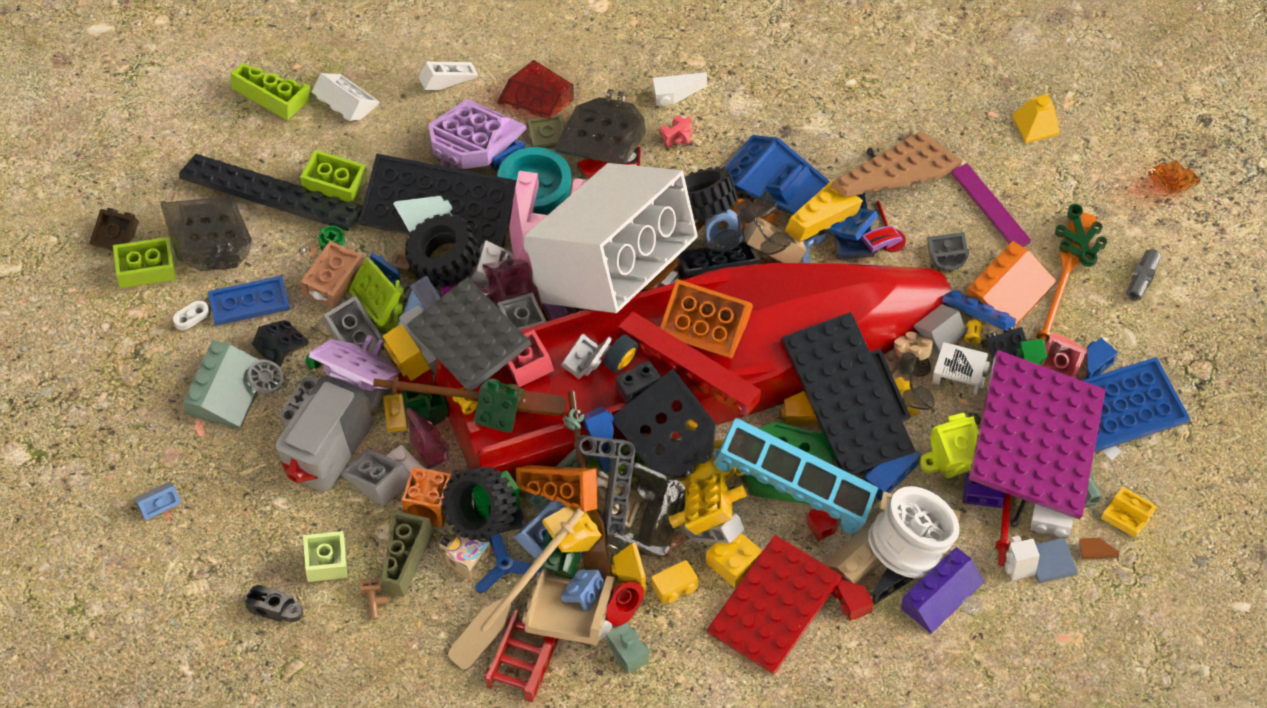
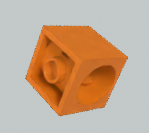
M412 466L402 498L403 512L429 518L432 526L443 528L446 515L444 516L443 510H446V505H442V499H446V496L443 495V490L449 488L446 483L451 480V474Z

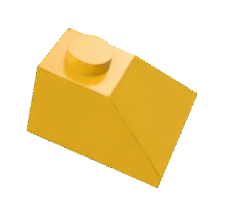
M1048 94L1031 98L1012 114L1025 144L1057 136L1060 133L1055 107Z
M635 542L613 557V565H610L612 577L617 578L618 584L631 581L639 583L643 587L644 596H646V577Z

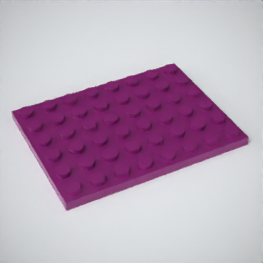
M997 350L993 360L968 480L1080 520L1085 506L1106 389Z

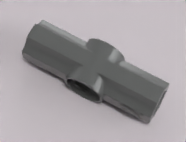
M1146 250L1140 264H1137L1132 275V281L1126 291V295L1130 300H1141L1147 286H1150L1156 272V267L1161 259V255L1157 250Z

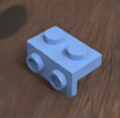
M578 570L560 597L563 603L580 602L583 610L589 611L602 592L605 582L599 570Z

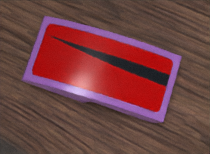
M893 226L881 227L862 235V241L872 253L884 246L888 249L903 240Z

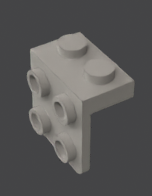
M582 334L560 365L578 379L584 374L588 376L601 363L600 358L610 349L609 343L612 339L608 337L600 345H597Z

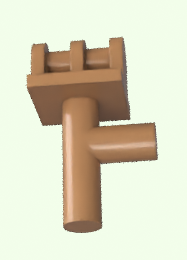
M377 576L375 579L368 577V580L360 578L361 595H368L370 619L377 620L379 619L377 605L388 604V595L376 597V594L382 593L380 576Z

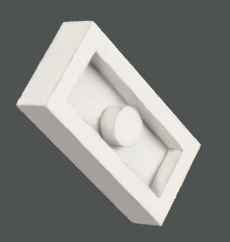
M400 445L386 455L403 463L409 475L412 466L425 469L403 445Z

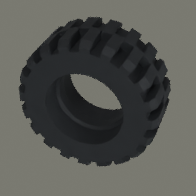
M440 214L433 215V218L428 217L424 219L423 223L417 224L415 226L416 229L410 232V239L407 238L405 244L406 260L418 279L427 276L433 287L438 285L446 287L449 284L453 286L457 284V281L466 279L465 276L470 275L473 272V267L477 266V258L480 257L481 252L479 250L480 244L470 225L464 219L456 215L451 217L450 214H443V216H440ZM455 243L453 249L446 255L439 258H430L431 254L441 245Z

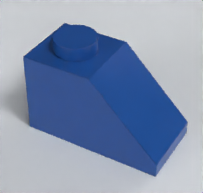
M1102 337L1096 342L1092 341L1087 346L1085 358L1086 379L1100 375L1116 362L1118 352Z

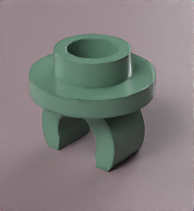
M574 408L569 412L568 417H563L564 425L573 431L581 428L579 423L584 419L583 414L579 419L573 417Z

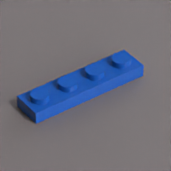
M953 290L943 295L942 302L1004 331L1016 324V318L1010 316L1009 313L996 310L992 305L983 304L976 298L964 295L961 291Z

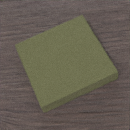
M562 114L526 119L532 147L552 149L569 146Z

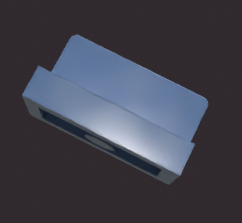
M170 482L134 498L145 520L181 504L176 489Z

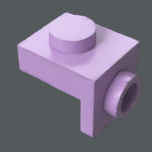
M545 303L542 305L550 321L573 314V312H568L566 306Z

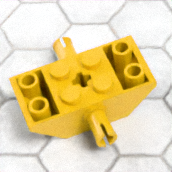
M722 473L712 474L699 483L694 482L686 488L684 511L669 516V521L673 528L685 523L686 528L697 535L732 520V502L747 497L746 491L742 485L728 491Z

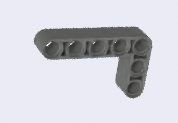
M580 435L574 442V447L578 452L586 455L611 458L603 522L605 535L618 539L625 530L635 447L631 442L621 439ZM588 440L589 447L583 450L582 443ZM607 442L608 449L607 451L602 452L601 446L603 443ZM626 444L627 452L622 455L620 449L622 445ZM623 464L625 467L624 472L618 474V467ZM621 484L622 490L619 494H616L615 487ZM618 504L619 511L616 514H613L612 508L614 505ZM616 524L617 529L611 534L610 526Z

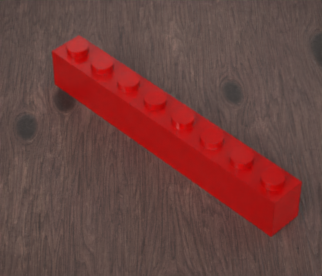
M634 311L620 324L619 338L627 335L638 343V352L648 355L654 362L667 367L669 371L674 369L685 381L693 383L704 393L714 396L720 403L730 406L736 413L747 416L760 401L761 390Z

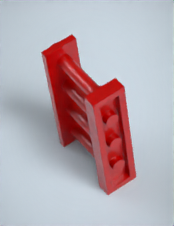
M515 610L513 616H509L507 619V630L491 667H488L485 671L484 679L489 689H491L494 680L521 688L525 692V700L533 702L559 638L538 635L544 637L545 640L544 645L540 646L512 638L516 629L525 631L526 625L519 621V611ZM512 646L537 654L538 659L536 663L533 662L531 664L506 656L505 654L508 647ZM501 663L529 671L531 676L529 680L523 681L498 673Z

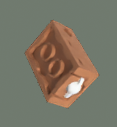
M329 241L300 281L302 295L333 309L336 308L347 293L363 263L362 255Z

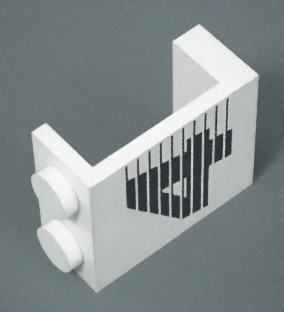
M943 342L932 383L940 385L942 377L975 386L973 394L977 395L979 388L983 389L985 377H982L983 373H987L989 369L988 353Z

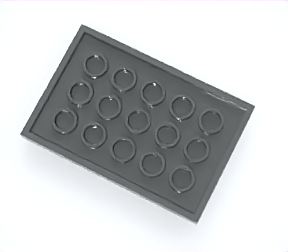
M468 277L407 324L413 334L466 390L470 391L477 388L531 345L529 339Z

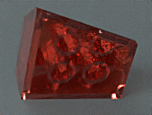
M532 60L508 79L497 104H509L514 109L519 110L522 108L529 110L530 114L551 119L574 100V84L537 61Z

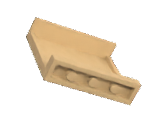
M542 568V571L538 572L536 576L537 585H533L531 597L533 598L528 599V612L524 611L522 623L526 624L525 632L598 645L606 618L607 606L611 600V591L614 588L615 577H606L602 592L589 611H584L580 602L563 603L560 597L572 579L546 575V569Z

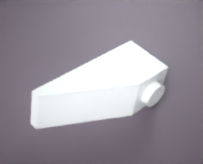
M426 62L418 78L425 90H442L477 78L478 74L471 62Z
M707 72L653 78V93L656 106L675 104L707 87Z

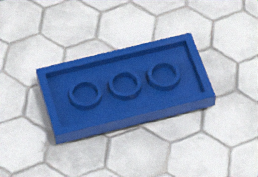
M282 275L208 291L215 326L290 310Z

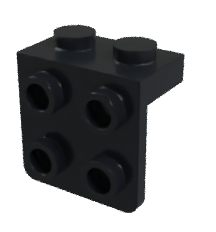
M282 320L259 326L252 345L267 360L276 363L280 367L287 351L305 347L309 341L290 322Z
M1013 326L1005 331L1003 330V333L997 334L996 331L986 334V339L981 340L983 348L989 347L994 360L997 350L1016 356V349H1018L1020 342L1027 340L1023 328H1014Z

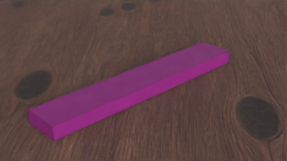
M968 163L952 170L953 177L1009 244L1012 241H1015L1022 247L1030 244L1031 239Z

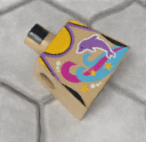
M461 533L456 536L454 541L444 537L439 548L446 551L445 560L447 565L471 581L490 553V542L483 539L468 540L469 537H460Z

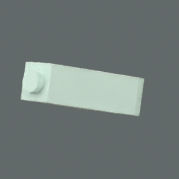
M441 196L396 201L393 203L409 232L415 230V226L423 223L424 219L428 217L433 218V215L440 214V216H443V214H450L452 217L450 211L453 208L448 200L444 201Z

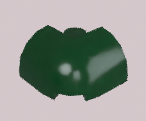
M401 390L412 427L428 422L433 427L445 420L448 414V406L444 395Z
M547 530L545 531L541 550H544L553 539ZM557 546L540 568L555 572L554 575L573 579L578 570L580 552H561Z

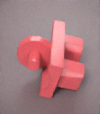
M679 115L672 120V125L674 126L672 129L668 125L660 128V135L664 139V145L667 148L674 143L679 144L682 142L685 145L690 143L689 136L692 135L690 123L692 119L689 116L685 119Z

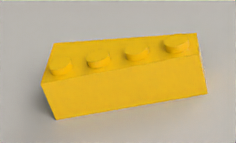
M833 179L791 216L785 232L798 242H801L818 234L822 229L826 230L837 222L845 221L849 216L857 215L863 200L856 195L848 197L841 195L831 187L832 182L835 180Z

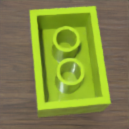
M316 149L300 176L301 186H304L307 190L313 192L320 191L323 195L329 197L336 196L345 202H355L368 179L366 165Z
M169 237L113 245L116 276L120 289L176 280L173 251Z

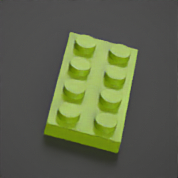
M367 258L363 261L348 289L353 297L356 296L365 311L375 323L380 326H384L390 318L391 312L401 295L374 262Z

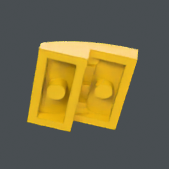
M1122 487L1114 496L1112 503L1103 512L1101 519L1136 538L1155 512L1157 506Z

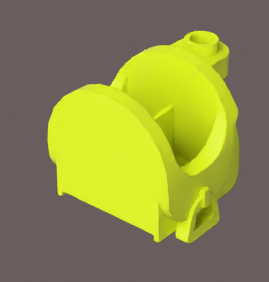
M964 413L948 417L949 422L935 426L932 429L930 436L932 452L925 453L921 457L920 468L927 474L941 471L945 478H951L970 471L979 431L974 416L968 418Z

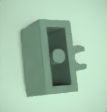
M627 622L606 633L607 645L627 674L649 663L650 651L645 643H641L638 632L634 627L631 628Z

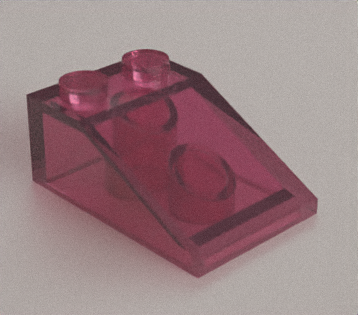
M411 408L406 409L410 441L427 469L449 460L448 451H450L447 442L445 440L442 441L440 438L441 434L437 426L433 427L430 420Z

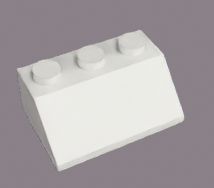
M320 73L312 90V93L317 96L316 98L319 101L329 104L332 110L342 113L343 118L348 121L361 120L379 104L377 99L341 74Z

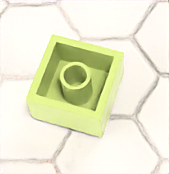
M343 531L303 535L305 569L308 582L348 578Z

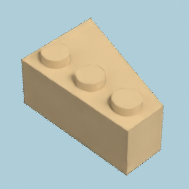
M755 214L752 215L742 232L748 245L783 263H799L807 250L804 241L798 242L784 230L773 226Z

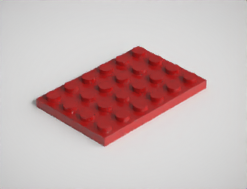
M774 535L707 628V633L775 675L839 584L842 575L779 536Z

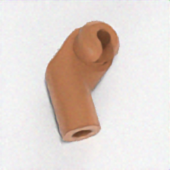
M680 532L667 536L661 550V555L670 557L672 549L685 542V534Z

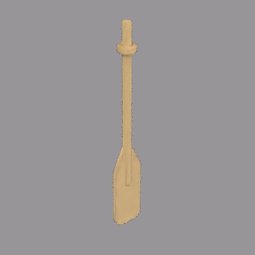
M578 508L566 523L563 521L560 523L562 526L561 530L507 596L483 608L449 649L448 656L450 660L461 669H470L503 630L512 601L568 533L573 534L575 532L572 528L584 514L581 509Z

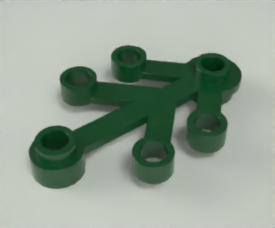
M1071 204L1068 208L1067 216L1073 221L1076 234L1068 230L1064 225H1057L1055 235L1057 237L1065 236L1080 245L1081 250L1071 245V242L1068 240H1062L1059 249L1062 252H1071L1079 257V262L1083 266L1093 267L1098 260L1097 253L1100 249L1106 247L1107 239L1102 236L1098 237L1091 249H1089L1088 244L1096 234L1101 233L1103 225L1097 221L1093 222L1090 230L1085 235L1080 219L1083 208L1078 204Z

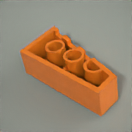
M536 465L516 468V483L519 489L535 495H542L552 501H559L569 507L579 508L583 512L597 509L596 469Z

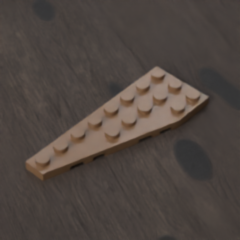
M919 131L832 182L831 187L844 197L863 194L866 190L874 192L879 191L882 187L890 189L911 185L913 181L926 182L928 178L937 180L960 167L962 160L944 148L940 143L934 141L926 133Z

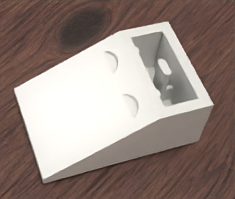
M485 241L479 249L481 252L480 257L477 258L478 264L476 267H473V272L468 278L481 287L487 284L497 287L519 284L523 295H526L530 283L517 281L513 253Z

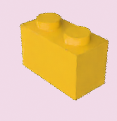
M685 560L652 576L651 587L662 605L668 602H675L685 594L693 593L698 588V577L688 561Z

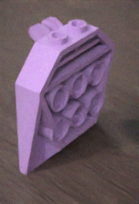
M469 99L464 100L428 124L433 155L441 159L440 166L449 167L450 164V168L456 169L488 166L493 162V157L502 153L526 130V125Z
M371 335L367 336L363 347L354 343L331 339L312 350L309 354L310 358L324 364L323 370L326 371L327 375L362 390L389 389L373 386L374 378L394 381V377H398L400 370L393 362L379 355L384 343L382 340L379 339L376 343L374 352L368 350L373 341V336Z

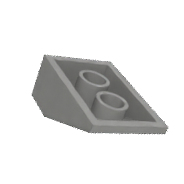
M356 296L327 312L321 318L335 340L354 343L363 347L367 336L371 335L373 336V341L368 350L374 352L379 339L385 344L382 336Z
M368 448L341 472L342 477L372 501L381 505H386L400 491L405 489L409 479V474L403 463Z

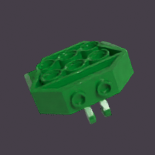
M776 421L758 428L799 449H807V453L833 465L835 458L822 433ZM742 438L743 444L740 445L739 452L744 460L757 464L763 447ZM770 450L767 451L761 465L763 469L789 482H793L798 469L796 467L799 466ZM803 468L797 485L822 497L828 479ZM750 474L740 476L752 496L809 504L805 501L794 499L793 495L787 492L783 493L776 490L775 486L769 483L759 482L756 477Z

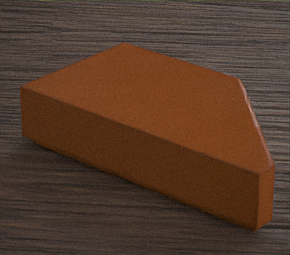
M1082 538L1079 540L1081 559L1119 558V551L1101 538Z

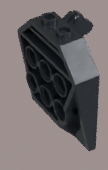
M674 369L670 370L613 415L615 425L625 438L634 445L636 452L652 473L675 476L686 475L688 477L696 471V465L699 463L703 465L712 458L710 454L714 452L717 424ZM675 401H681L683 404L679 412H675L672 408ZM660 413H665L667 416L664 424L657 422V416ZM694 419L697 422V428L690 431L687 428V423L689 420ZM645 425H649L651 428V433L648 436H643L641 433V429ZM674 432L681 434L682 438L678 443H674L671 439ZM659 444H663L666 447L663 455L656 453V447Z

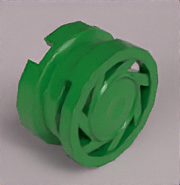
M337 226L324 227L318 235L322 251L329 241L343 247L346 246L344 232Z

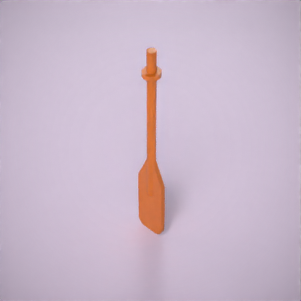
M1083 212L1080 219L1085 235L1090 230L1092 223L1097 221L1095 216ZM1070 220L1067 229L1076 234L1073 221ZM1064 236L1063 240L1070 241L1071 245L1081 250L1080 245L1076 244L1075 242L1071 241L1070 239ZM1059 251L1063 271L1043 329L1039 330L1036 335L1037 339H1044V344L1048 342L1052 335L1050 329L1069 274L1080 264L1079 257L1071 252Z

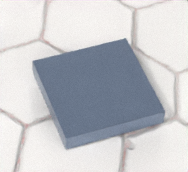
M1065 538L1035 544L1040 555L1035 574L1038 583L1077 575L1078 571Z

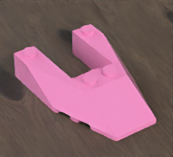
M519 171L509 230L516 279L518 282L534 284L529 254L524 250V236L548 215L533 213L539 186L538 174ZM574 178L571 195L588 180Z

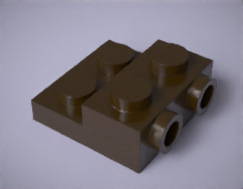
M107 208V210L100 209L89 244L113 251V245L130 243L131 238L135 236L139 220L135 218L134 214L129 212L120 214L113 208Z

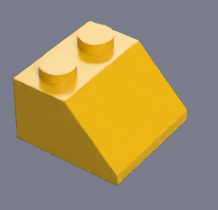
M566 506L543 519L542 523L552 538L561 530L562 526L560 523L562 521L566 523L578 508ZM587 511L584 512L582 517L573 526L572 529L575 532L573 534L568 533L558 547L561 552L589 551L602 535L598 531L597 525L588 516Z

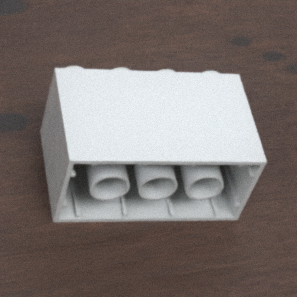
M607 163L524 236V250L529 254L533 269L532 280L538 288L541 303L617 313L698 237L683 170Z

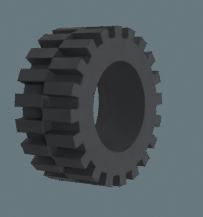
M708 167L706 170L699 169L698 172H690L688 176H684L694 220L698 219L700 221L705 217L711 218L714 214L719 215L722 213L721 211L730 209L729 206H733L738 200L730 171L725 167H715L714 169Z
M485 466L477 467L453 475V480H449L446 483L449 488L443 490V495L446 496V499H442V505H446V510H443L444 516L448 515L450 518L447 520L448 525L455 526L452 530L455 533L461 532L460 537H469L468 540L484 539L502 533L503 530L508 529L510 526L508 523L513 522L514 517L511 513H515L517 507L512 506V503L516 502V496H511V492L514 491L513 486H507L509 480L507 477L501 478L502 472L499 470L494 471V468H485ZM477 484L485 489L490 499L491 513L488 520L479 517L472 505V489Z

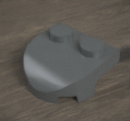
M965 232L927 237L930 260L937 268L947 271L957 270L967 261L969 249H967Z

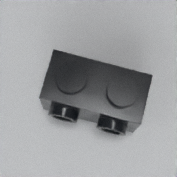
M648 361L644 364H638L635 368L622 372L615 377V388L625 403L628 404L657 382L661 376L652 363Z

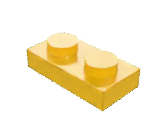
M402 394L383 396L388 433L407 430Z

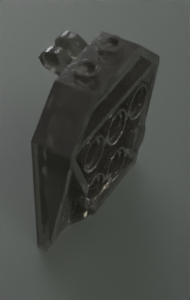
M608 89L606 98L598 97L575 107L555 146V152L625 165L646 133L645 118L633 103L624 102L623 91H618L617 100H613V89Z
M233 195L185 201H161L160 206L178 261L199 271L237 268L249 254L252 238Z

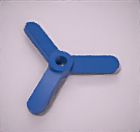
M501 534L489 537L497 565L476 584L475 589L478 593L486 592L503 575L509 573L524 575L532 565L531 563L512 560L508 556ZM539 568L533 577H536L537 573L542 571V568Z

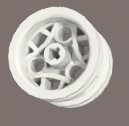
M904 487L893 494L885 507V511L881 512L871 524L868 531V540L872 551L886 567L906 577L920 578L927 575L940 562L942 554L947 552L957 540L959 523L953 510L939 496L923 488Z

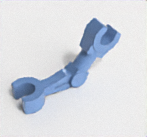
M826 233L822 235L816 234L806 241L804 240L807 250L802 257V263H811V258L808 254L809 249L813 244L817 245L824 242L827 237Z

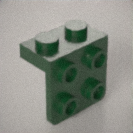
M487 379L480 387L474 418L475 423L510 433L514 427L518 403L524 397L525 389L519 388L515 384L507 385L500 383L497 379Z

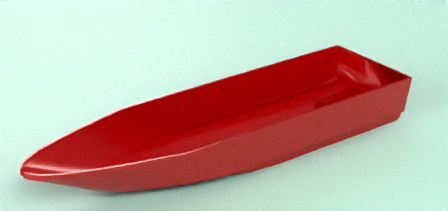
M767 263L718 269L682 280L750 302L753 305L748 323L732 359L689 345L761 390L760 401L748 415L782 405L785 399L804 391L782 344L781 338L783 336L852 312L869 351L881 348L884 355L894 348V341L897 338L906 336L907 332H917L913 327L916 323L940 305H946V303L942 302L943 295L951 290L950 283H947V277L930 268L843 263ZM675 283L636 294L617 313L586 309L520 330L523 334L532 330L536 332L550 356L554 371L519 388L529 392L564 397L566 399V411L562 416L516 411L513 430L507 433L476 424L474 421L476 409L472 413L464 414L459 403L453 400V396L444 395L448 406L447 416L468 468L492 467L494 471L499 470L502 473L507 470L516 482V468L528 465L556 467L575 449L573 430L567 428L563 421V417L567 416L566 412L570 411L567 392L575 391L578 410H582L583 414L603 407L610 411L613 416L627 405L615 388V377L620 373L627 372L638 364L650 361L661 378L669 372L667 367L654 362L651 357L638 351L626 368L617 374L603 365L605 355L601 356V363L595 370H592L588 376L584 374L580 379L560 364L582 334L597 345H600L605 339L610 337L612 340L609 345L612 346L619 339L620 324L632 311L656 326L661 327ZM437 359L435 386L454 389L464 388ZM506 365L488 378L497 379L500 383L507 385H517ZM679 375L717 425L732 421L735 418L745 417L741 413H736L725 403H720L709 393H704L693 383H688ZM480 384V385H479L477 388H475L473 391H478V392H479V391H480V387L482 386V384ZM675 401L672 405L675 412L681 411L683 407L681 401ZM660 413L657 416V422L659 424L666 422V414ZM581 421V434L587 435L583 421ZM611 422L614 428L613 439L628 441L615 423ZM643 426L641 433L650 434V426ZM674 432L671 438L677 439L680 438V435ZM585 440L583 444L588 448L589 442Z

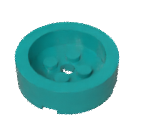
M541 147L520 149L510 154L499 167L498 177L517 180L519 171L538 174L540 188L537 191L533 213L549 215L571 195L570 167L561 155L552 150Z

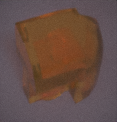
M1177 160L1166 165L1161 163L1148 170V177L1161 191L1169 195L1182 194L1198 186L1200 183L1198 176L1190 168L1184 169Z

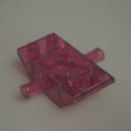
M516 258L483 264L490 287L479 289L488 298H494L497 304L501 301L533 293L541 309L538 288L533 283L532 272L528 262Z

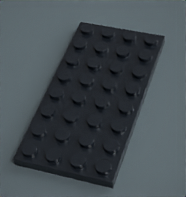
M376 153L358 224L409 235L410 232L393 203L396 201L441 196L444 201L448 200L453 208L450 211L452 215L459 216L467 221L480 246L485 241H488L503 248L511 219L517 180Z
M852 312L781 338L782 344L839 469L855 476L874 469L880 464L916 451Z

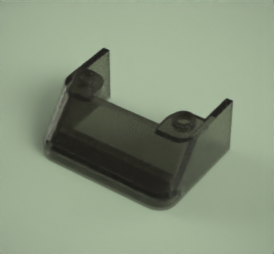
M634 463L632 478L638 480L637 493L640 497L648 500L638 535L629 533L622 536L618 533H613L606 536L607 545L622 551L630 544L636 542L639 555L659 557L665 555L670 549L675 528L672 527L669 516L680 512L685 495V487L681 482Z

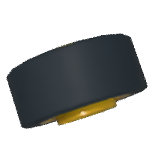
M627 335L621 336L606 353L603 365L616 374L621 372L635 356L638 343Z

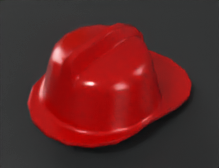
M634 581L619 583L612 589L611 600L606 611V617L612 625L621 626L626 622L628 623L644 598V590L639 583Z

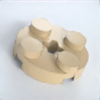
M907 332L906 336L899 337L894 341L895 354L899 358L913 361V357H919V360L927 359L932 354V339L918 336L915 332Z

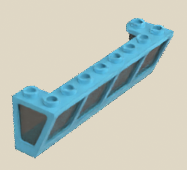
M735 418L713 462L723 472L731 471L736 467L741 473L745 475L750 474L761 483H769L775 486L776 490L783 493L787 492L793 495L794 499L811 504V507L816 510L828 512L831 517L841 519L840 525L847 533L856 534L865 524L878 487L738 418Z

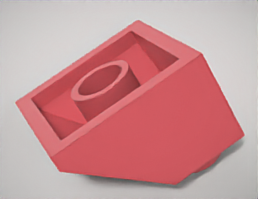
M1054 333L1050 336L1046 345L1047 358L1041 366L1076 378L1087 350L1075 341Z

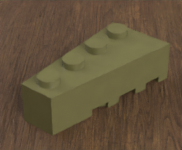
M393 510L392 524H390L389 542H387L386 548L387 555L384 560L381 581L386 593L405 597L433 534V528L429 518Z

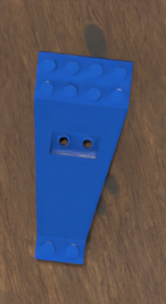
M752 135L724 166L730 171L736 191H740L791 215H794L830 182L777 137ZM860 207L857 215L849 216L845 221L833 224L826 231L844 239L859 240L864 232L873 224L878 214L876 210L862 209Z

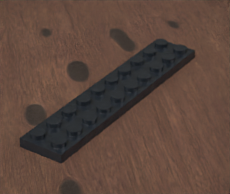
M195 154L179 172V179L329 226L334 225L345 231H349L359 218L363 206L355 202L342 201L336 196L329 197L323 195L320 191L313 192L307 190L304 186L292 184L199 154Z

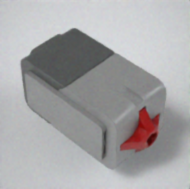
M307 376L302 379L280 412L285 430L276 442L281 465L291 481L305 484L319 491H327L333 486L373 425L372 408L368 397L361 388L331 376H323L318 381L313 376Z

